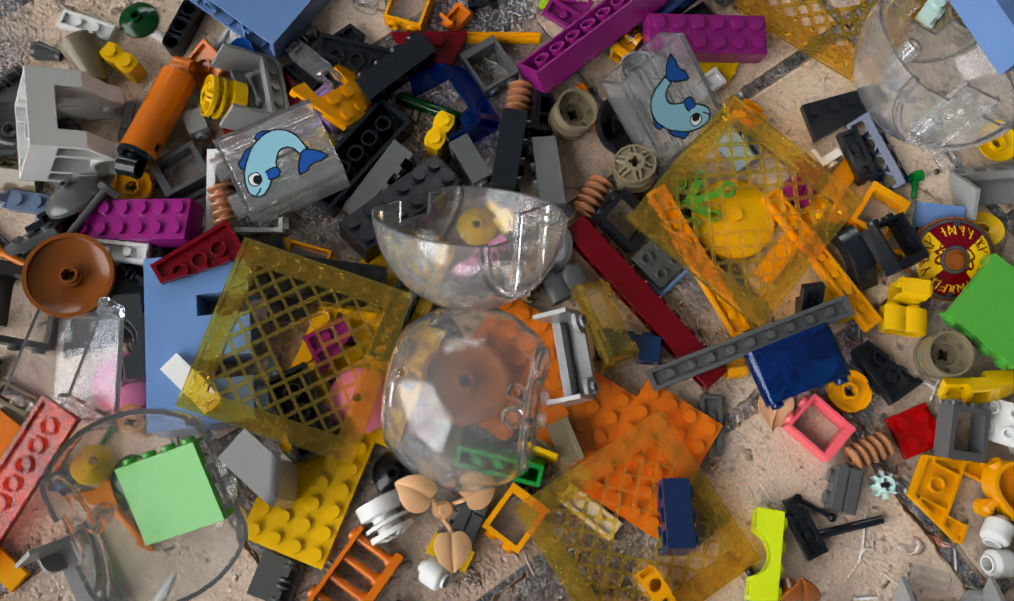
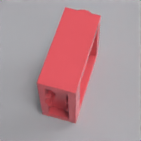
M817 394L804 395L797 403L799 406L797 410L789 412L783 419L786 423L781 428L820 462H829L856 428ZM810 405L838 428L837 432L822 450L793 426Z

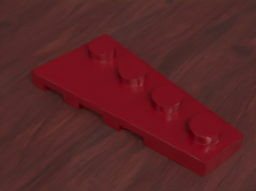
M224 220L150 266L159 282L165 285L250 256L230 223Z

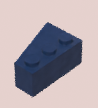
M662 478L657 483V512L660 513L661 519L658 535H662V549H658V556H685L696 549V545H698V532L694 530L696 510L692 508L691 500L694 497V489L690 485L689 478Z

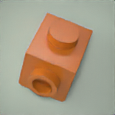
M458 1L446 16L442 12L439 16L443 19L441 23L449 31L452 28L455 31H461L473 17V14Z

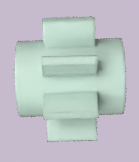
M878 471L877 476L869 477L872 481L871 485L867 487L874 491V497L881 494L883 499H889V494H897L895 487L899 483L894 481L892 473L885 476L883 471Z

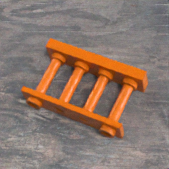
M360 525L359 528L354 527L348 535L349 542L318 585L314 584L307 593L309 597L307 601H334L322 592L329 581L335 583L357 601H376L406 556L400 551L394 555L393 553H387L378 545L372 546L370 539L363 535L367 527L364 525ZM357 542L384 561L386 568L382 573H375L349 554ZM343 562H346L371 581L370 584L373 586L368 593L365 591L364 593L336 573Z

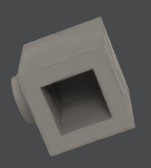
M200 107L181 113L188 134L195 142L205 141L209 137L214 136L212 131L214 123L211 117L208 118L201 115Z

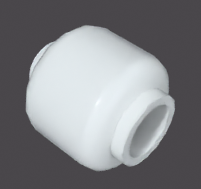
M1004 515L988 516L983 522L979 535L983 543L992 549L1007 548L1010 546L1014 536V525Z
M988 549L982 554L980 565L988 576H994L995 579L1014 577V553L1009 549Z
M432 556L427 560L424 559L418 567L419 581L433 591L445 589L452 579V573L440 564L436 556Z

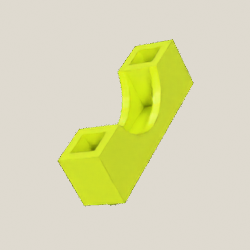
M762 507L752 509L750 532L759 537L763 542L766 550V561L758 573L746 577L744 600L746 601L781 600L782 588L779 587V582L784 572L781 557L785 553L786 543L783 541V532L786 531L788 523L784 511Z

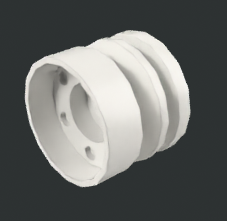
M397 489L378 496L355 511L361 524L372 522L374 525L366 532L367 536L378 533V536L370 540L372 546L387 543L397 538L415 524L413 518L402 521V518L410 512L408 510L397 511V508L402 505Z

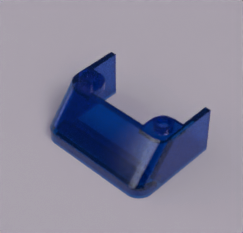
M436 63L409 77L412 95L417 97L449 80L467 107L460 116V121L464 128L447 136L449 153V142L466 133L474 144L496 132L500 125L499 117L469 72L463 67Z

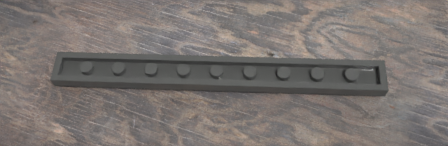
M845 294L646 370L645 373L653 392L851 317L855 313Z

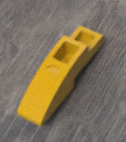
M1014 370L983 371L980 377L943 378L937 395L939 399H962L964 405H967V403L982 404L996 401L1014 393Z

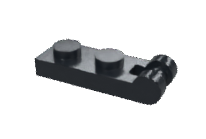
M857 127L838 133L835 137L853 173L855 184L859 187L865 185L867 181L879 180V173ZM865 168L867 173L863 174L862 169Z

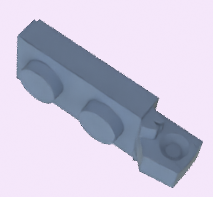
M5 190V194L0 192V204L2 208L8 211L37 215L45 211L50 195L19 190Z

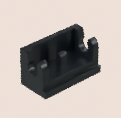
M534 91L530 136H552L551 127L548 125L549 111L555 104L552 93L545 94Z

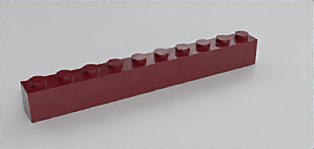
M583 215L568 227L573 239V248L648 331L655 333V336L661 337V345L674 359L708 347L704 342H700L695 337L696 334L691 327L685 326L680 321L681 317L676 311H671L666 306V300L661 295L654 293L652 285L638 275V270L624 260L622 252L617 248L614 249L609 244L610 240L608 237L596 230V225L591 219H586ZM725 365L692 377V379L703 391H706L727 371L724 369Z

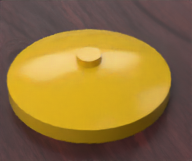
M722 180L708 186L701 194L718 189L725 181H731L736 186L734 196L730 198L720 196L699 204L710 210L719 211L721 215L720 220L710 222L707 217L692 211L691 217H697L700 220V226L692 230L702 247L714 256L726 260L746 259L758 253L768 243L774 231L775 219L760 200L765 194L757 187L741 180ZM728 185L725 186L724 192L731 193L732 188ZM712 212L710 214V218L712 220H716L718 218V214L716 212ZM696 219L691 220L692 227H696L698 225V221Z

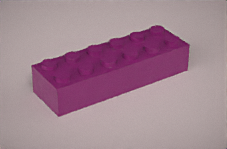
M648 13L642 23L644 51L654 55L659 62H667L671 53L677 62L759 63L768 54L765 16Z
M191 198L102 200L76 233L95 239L150 243L152 247H181L200 235L205 207ZM84 209L79 211L78 217L84 211Z

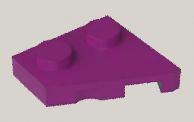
M549 0L541 16L565 29L587 13L593 6L594 1Z
M340 316L302 338L321 373L324 374L345 347L352 334Z

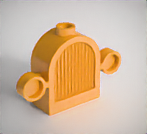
M994 457L987 462V466L981 475V487L987 499L977 498L973 502V511L977 515L988 517L996 509L998 514L1004 515L1010 519V522H1014V461Z

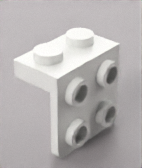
M1000 399L982 403L981 409L991 410L988 441L1009 447L1010 454L1014 455V403Z

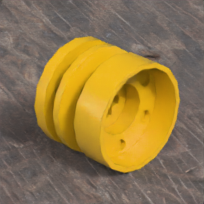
M209 74L204 81L200 96L201 115L208 118L211 116L213 119H218L221 115L223 119L233 103L247 106L249 94L247 84L232 79L227 83L226 78L221 76L218 78L216 75Z

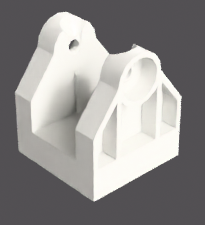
M24 65L15 101L20 180L61 182L78 176L91 175L102 177L119 175L114 168L115 160L119 155L116 150L119 143H113L88 131L58 129L57 119L72 118L77 123L101 118L118 117L125 105V92L117 86L106 84L80 70Z

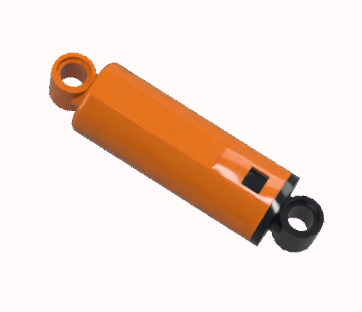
M175 55L171 59L170 65H165L161 68L116 149L119 154L114 165L116 173L139 179L143 176L145 168L153 167L196 87L194 80L198 73V62L196 60Z

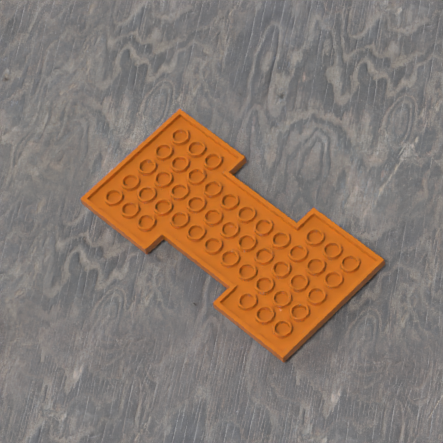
M501 291L500 293L506 297V306H500L498 302L494 301L471 338L489 344L502 356L509 372V391L501 409L492 418L478 425L505 443L516 426L519 425L554 447L546 426L567 416L585 457L577 461V463L591 471L580 491L657 539L658 527H661L660 513L657 512V483L662 478H689L691 481L723 425L664 388L653 392L648 379L636 397L594 370V379L599 386V393L595 399L574 406L547 405V400L564 397L552 324L533 320L532 315L541 312L520 299Z

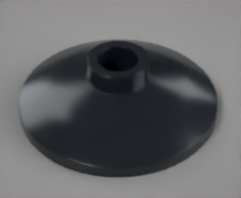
M397 451L385 453L376 461L373 467V481L376 487L384 494L396 489L394 483L397 480L416 474L414 462L407 463L402 461V455L397 454ZM391 469L397 470L395 477L390 476L389 472Z

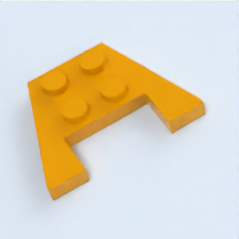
M339 64L334 67L332 72L344 85L318 97L305 82L291 88L289 94L293 98L298 97L303 100L305 106L310 109L314 108L322 113L324 119L342 131L354 126L372 107L359 90L355 82L357 78L355 73Z
M921 455L906 496L954 543L962 545L969 526L950 517L949 512L962 476L964 475L977 483H981V475L987 463Z

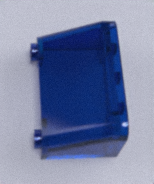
M828 322L821 323L743 356L766 408H771L772 411L784 407V402L789 398L828 383H835L836 386L849 382L848 378L852 377Z

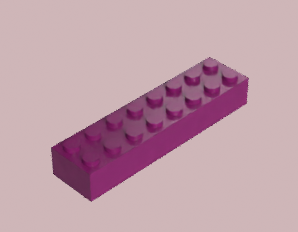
M603 0L516 66L523 80L531 83L534 89L545 94L555 89V86L569 79L571 74L583 68L592 58L599 56L604 49L614 45L616 40L628 34L637 24L642 23L648 13L657 12L668 1Z

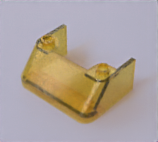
M603 279L572 286L568 299L570 304L577 302L581 314L586 316L587 328L604 365L600 371L602 376L633 364L637 358L636 354L639 353L638 346L635 341H631L612 299V288L609 282L605 283Z

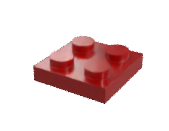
M925 402L884 419L904 460L933 448L936 422Z

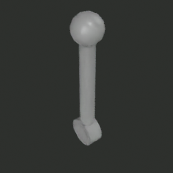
M246 73L245 78L249 81L255 98L254 104L260 106L262 100L259 99L255 89L253 74Z

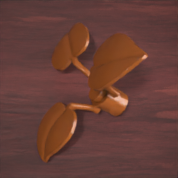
M802 576L797 583L791 577L781 579L779 582V587L782 588L780 601H818L822 597L819 588Z

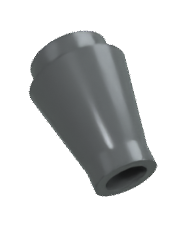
M33 41L30 46V56L36 60L58 62L63 60L64 55L59 49L42 41Z

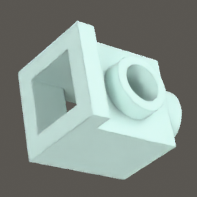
M927 0L914 19L932 28L946 9L943 6L947 0Z

